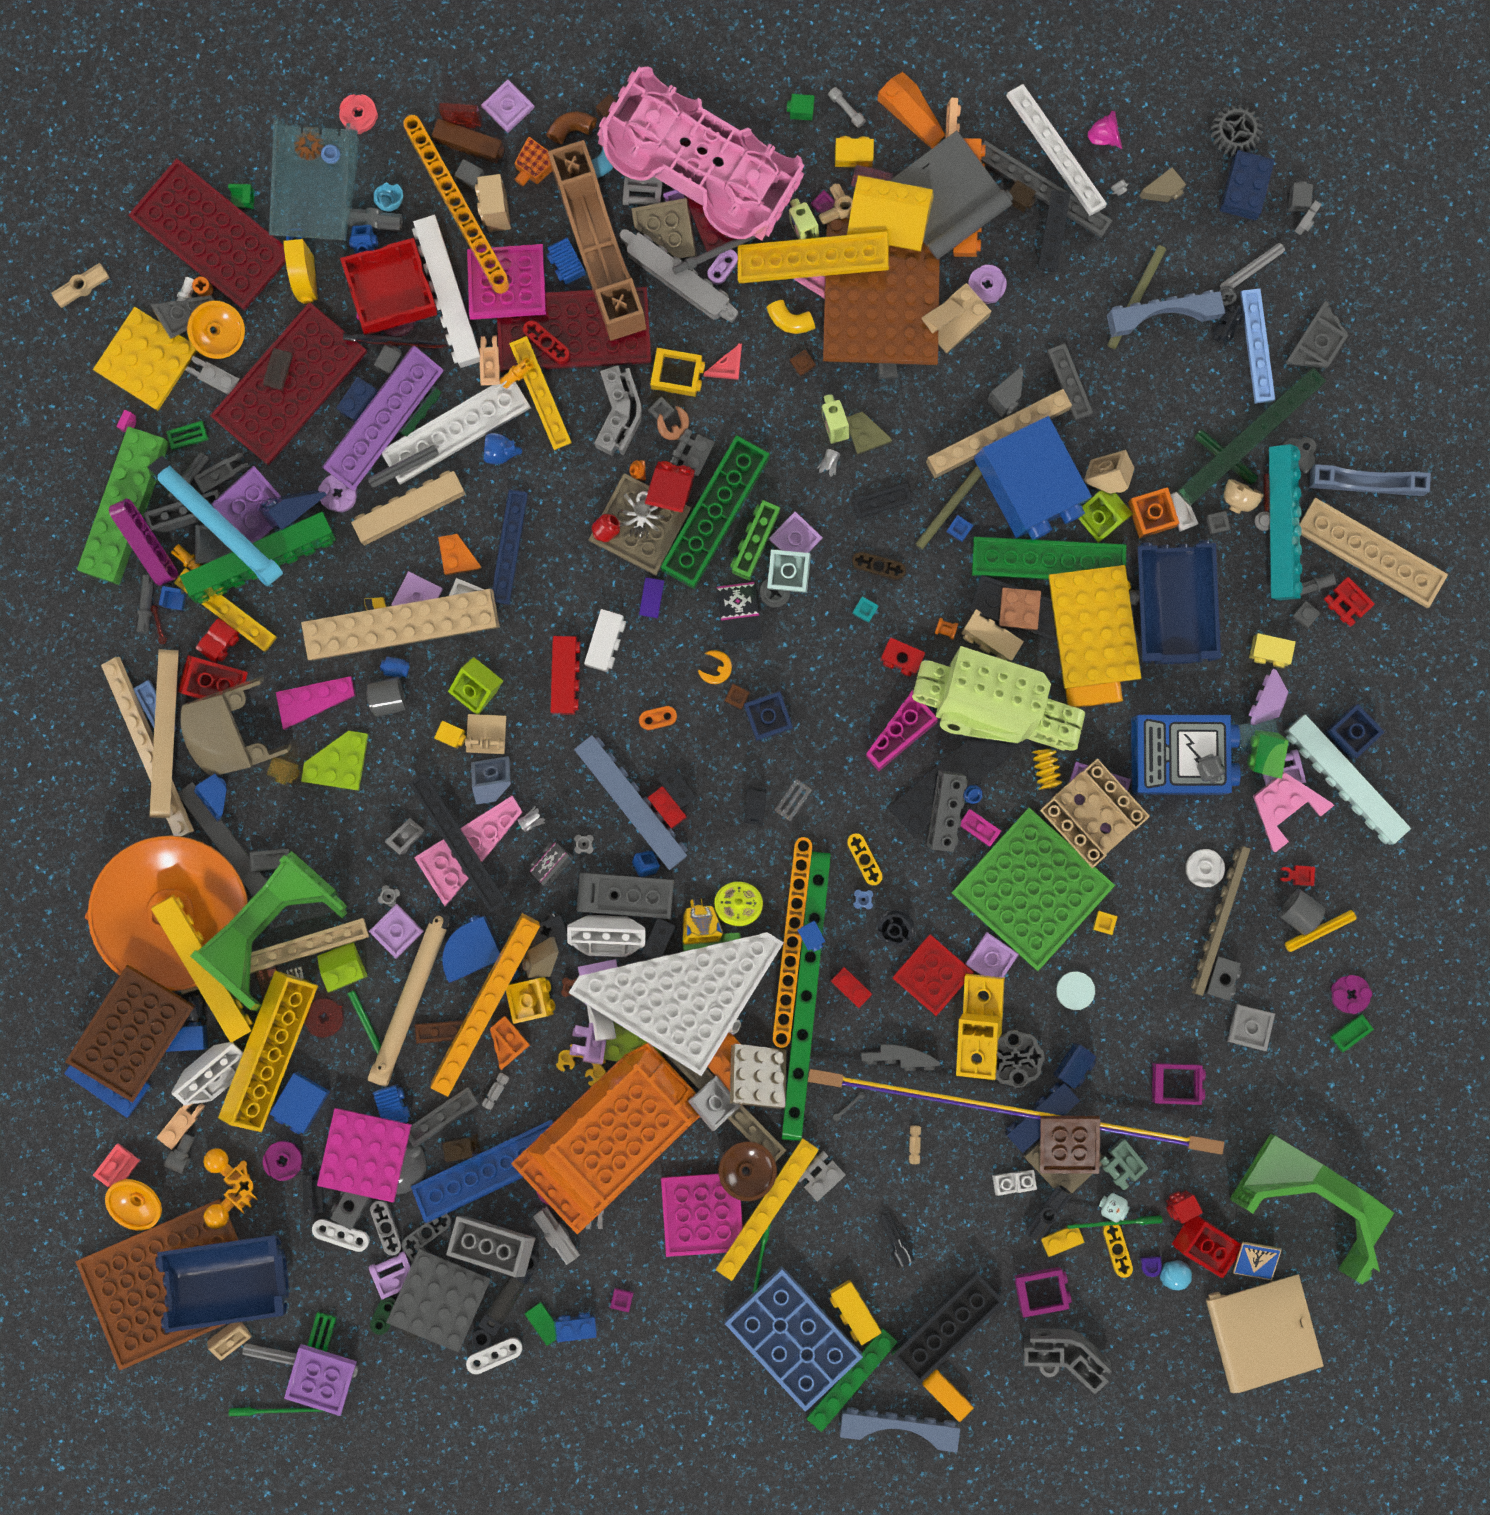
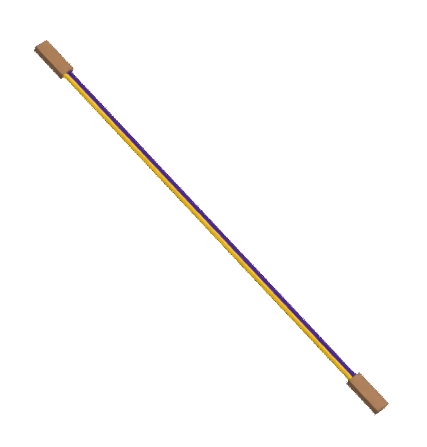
M815 1069L809 1070L808 1082L836 1087L845 1085L1040 1120V1116H1061L851 1079L838 1073ZM1100 1122L1101 1131L1186 1145L1188 1149L1223 1154L1224 1141L1196 1136L1186 1138Z

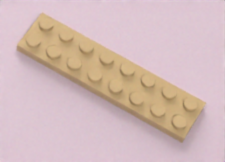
M1317 498L1313 499L1299 523L1302 529V536L1426 608L1430 607L1448 574Z

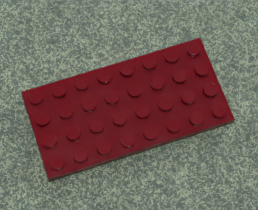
M177 158L128 214L132 220L202 277L206 278L244 311L286 263L284 245Z
M647 287L635 288L644 312L646 329L611 341L593 290L545 293L546 315L497 318L500 372L509 371L512 366L518 365L509 343L526 337L523 332V326L528 321H536L564 344L570 353L569 360L564 364H559L529 340L541 369L651 363ZM535 326L534 328L529 327L528 334L534 333L537 335V339H535L537 341L540 335L536 332ZM548 337L543 338L541 341V345L544 347H549L552 344V340ZM556 344L553 350H555V351L557 352V354H558V357H557V358H559V357H563V358H564V357H565L564 350H563L562 352L558 351V350L556 349V346H557L558 344Z
M309 302L213 411L210 417L269 466L368 351L358 342L343 341V333L346 332Z

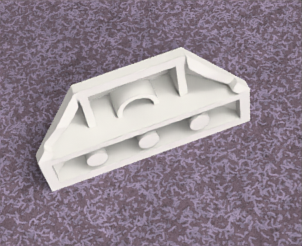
M587 915L567 926L568 944L573 945L588 956L627 957L645 946V927L628 916Z
M233 1042L213 1045L182 1072L171 1092L172 1095L185 1106L212 1101L231 1085L243 1051Z

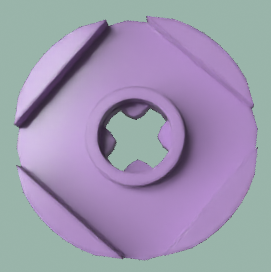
M983 265L975 269L968 281V285L985 304L996 303L1003 296L1007 285L1006 278L1001 273L1002 271L993 265ZM986 280H989L992 287L986 289L982 282L985 283Z
M332 475L326 477L318 488V491H323L327 494L320 501L328 510L345 512L351 509L356 502L357 487L352 491ZM336 489L343 490L340 498L333 495Z

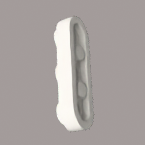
M319 1219L312 1227V1233L316 1238L353 1251L360 1252L365 1250L370 1242L367 1233L354 1228L349 1230L327 1219ZM321 1225H324L326 1227L325 1232H322L320 1230ZM339 1231L344 1232V1238L339 1237ZM358 1237L363 1239L362 1244L357 1242Z
M510 1337L472 1354L466 1363L468 1371L472 1374H480L518 1357L523 1349L522 1342L516 1337ZM510 1344H515L516 1350H511ZM492 1352H497L498 1358L492 1357ZM474 1360H479L481 1364L476 1366Z

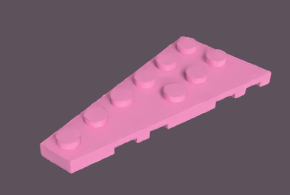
M511 796L461 828L482 862L523 811L514 797ZM443 839L414 857L446 907L469 879Z

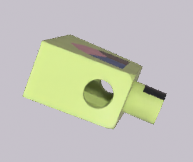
M799 199L791 200L788 203L790 207V222L798 240L819 238L818 223L808 204L805 202L800 204Z
M833 395L824 396L822 398L824 403L822 405V417L830 443L833 444L849 439V424L841 401H835Z

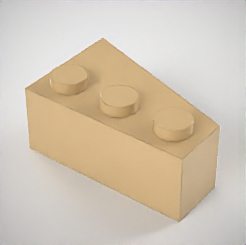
M976 609L961 632L964 635L963 639L971 644L973 642L977 643L982 651L988 654L992 652L997 655L996 658L1012 662L1024 641L1008 630L995 625L993 620L980 616L981 612Z

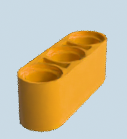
M1120 682L1065 689L1067 705L1076 708L1123 701Z
M937 1369L922 1382V1385L959 1422L974 1409L970 1402Z

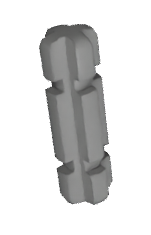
M499 1073L496 1078L497 1082L493 1083L487 1093L488 1097L483 1100L482 1105L490 1110L493 1108L494 1100L497 1101L504 1089L503 1085L507 1084L509 1077L504 1073Z

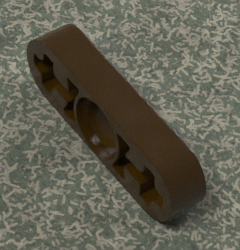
M858 552L852 558V566L859 571L893 580L902 579L906 573L905 565L894 560L864 552ZM862 556L863 561L869 562V558L873 560L871 561L870 569H868V564L862 563L861 566H858V562L855 559H859ZM876 561L883 562L884 569L882 571L874 569L873 564ZM887 563L891 564L890 568L895 569L897 566H899L900 571L903 572L899 573L898 576H895V572L889 570L888 574H886L885 572L888 567Z

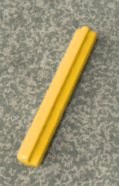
M1349 910L1319 925L1309 934H1301L1285 942V947L1289 952H1292L1356 920V915L1353 910Z

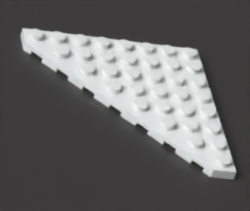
M767 932L585 974L578 977L569 993L702 1076L784 942Z

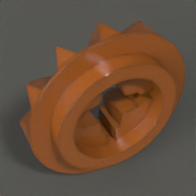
M312 130L303 131L302 134L297 135V139L294 142L297 155L307 161L319 158L325 146L324 140L319 133ZM307 139H308V141H310L311 143L314 142V144L311 145L312 151H310V149H308V147H304V146L307 145V144H306V142H307L306 140H307Z

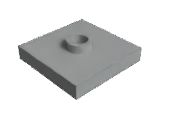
M1236 1004L1227 1042L1267 1051L1275 1013Z
M714 1076L688 1100L689 1104L712 1131H715L741 1106L740 1104L730 1103V1092L717 1076Z

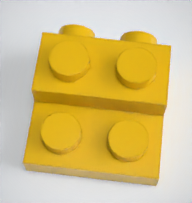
M545 977L508 985L506 994L513 1024L554 1014L555 1002L553 999H550L549 995L551 984Z

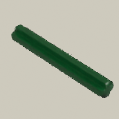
M1199 430L1195 435V439L1246 482L1253 484L1258 476L1204 430Z

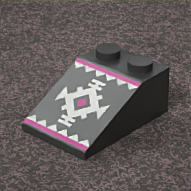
M550 842L543 850L545 854L541 858L537 857L530 865L532 867L530 872L543 886H550L574 858L557 842H554V844Z

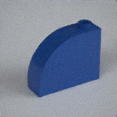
M476 915L470 918V923L461 926L448 939L443 951V968L449 983L495 963L499 957L501 950L486 916L480 917V915Z

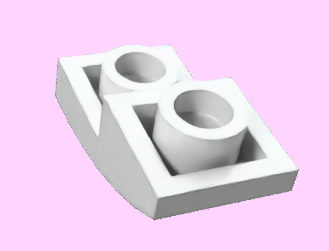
M587 1005L589 1023H593L595 1041L615 1039L616 1034L613 1020Z
M1034 1170L992 1176L995 1195L997 1196L1037 1190Z

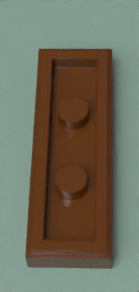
M464 1020L415 1024L416 1044L453 1041Z

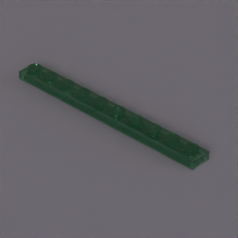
M1312 368L1179 489L1177 493L1191 506L1318 390L1326 380Z

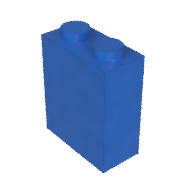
M298 1072L293 1073L270 1115L274 1116V1121L291 1126V1131L297 1134L305 1133L311 1126L330 1091Z

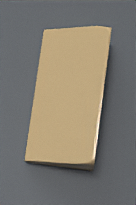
M950 299L923 316L922 320L933 334L961 316L965 310Z
M242 1322L230 1323L207 1341L208 1349L221 1361L249 1340L252 1335Z

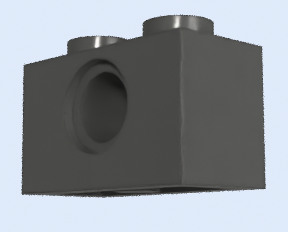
M1216 956L1204 993L1230 1001V998H1233L1236 992L1235 981L1241 975V963ZM1224 973L1228 976L1226 984L1220 982V976Z
M341 1191L340 1195L343 1197L331 1209L333 1215L330 1219L352 1230L371 1197ZM347 1200H351L354 1203L353 1210H349L346 1207Z

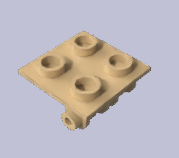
M468 714L467 738H465L466 752L504 754L506 716Z

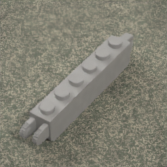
M627 229L621 231L620 240L627 247L628 257L711 319L714 320L722 317L730 322L735 320L738 311L729 303V296L721 289L719 291L715 289L712 282L697 276L698 273L694 269H687L675 275L672 267L683 263L678 257H672L667 254L668 251L663 246H656L652 243L653 240L646 234L641 235L638 232L635 235Z

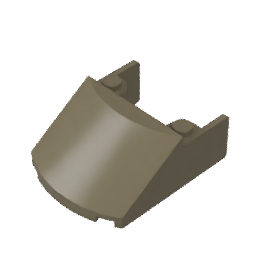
M263 676L182 705L181 729L185 744L192 758L208 775H220L249 768L252 765L290 751L292 747L290 743L270 751L260 743L245 747L231 711L243 707L246 702L243 690L260 685L265 680Z

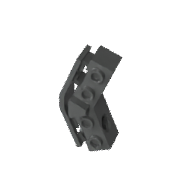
M1030 1328V1338H1024V1366L1066 1367L1094 1394L1109 1382L1108 1373L1112 1372L1110 1360L1081 1333L1071 1329Z

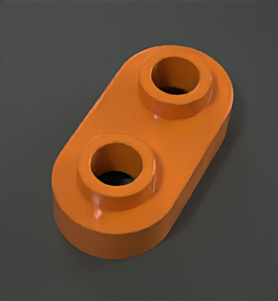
M670 706L648 710L640 715L639 723L645 730L670 726L676 722L677 713ZM666 713L671 714L669 720L664 719ZM646 718H652V723L646 724Z

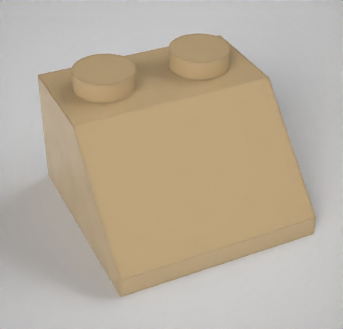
M1123 450L1092 459L1084 478L1085 483L1110 494L1115 492L1121 493L1128 489L1134 472V466L1127 451Z

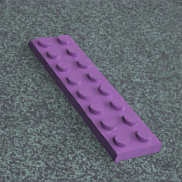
M412 346L322 468L350 490L354 491L444 370L418 348Z

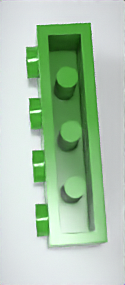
M764 500L761 505L757 504L753 513L755 519L753 523L749 522L746 529L748 535L745 540H741L738 547L740 553L738 557L734 556L730 565L733 574L750 581L780 513V507Z

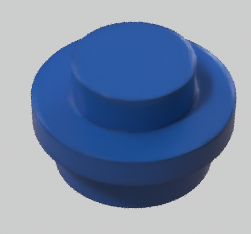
M970 785L964 790L963 797L970 804L978 803L982 798V790L977 785Z

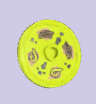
M732 882L726 884L718 891L714 906L717 915L722 921L734 926H744L752 923L759 917L763 907V900L760 892L754 886L745 882Z

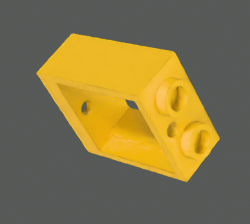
M657 348L650 384L651 389L696 397L697 391L700 392L702 380H699L700 373H704L705 362H702V355ZM665 357L696 362L692 387L660 382Z

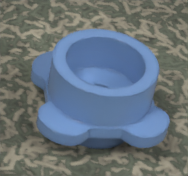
M856 890L854 893L856 896L854 907L857 909L860 907L871 909L873 906L871 903L873 892L870 890L866 892Z

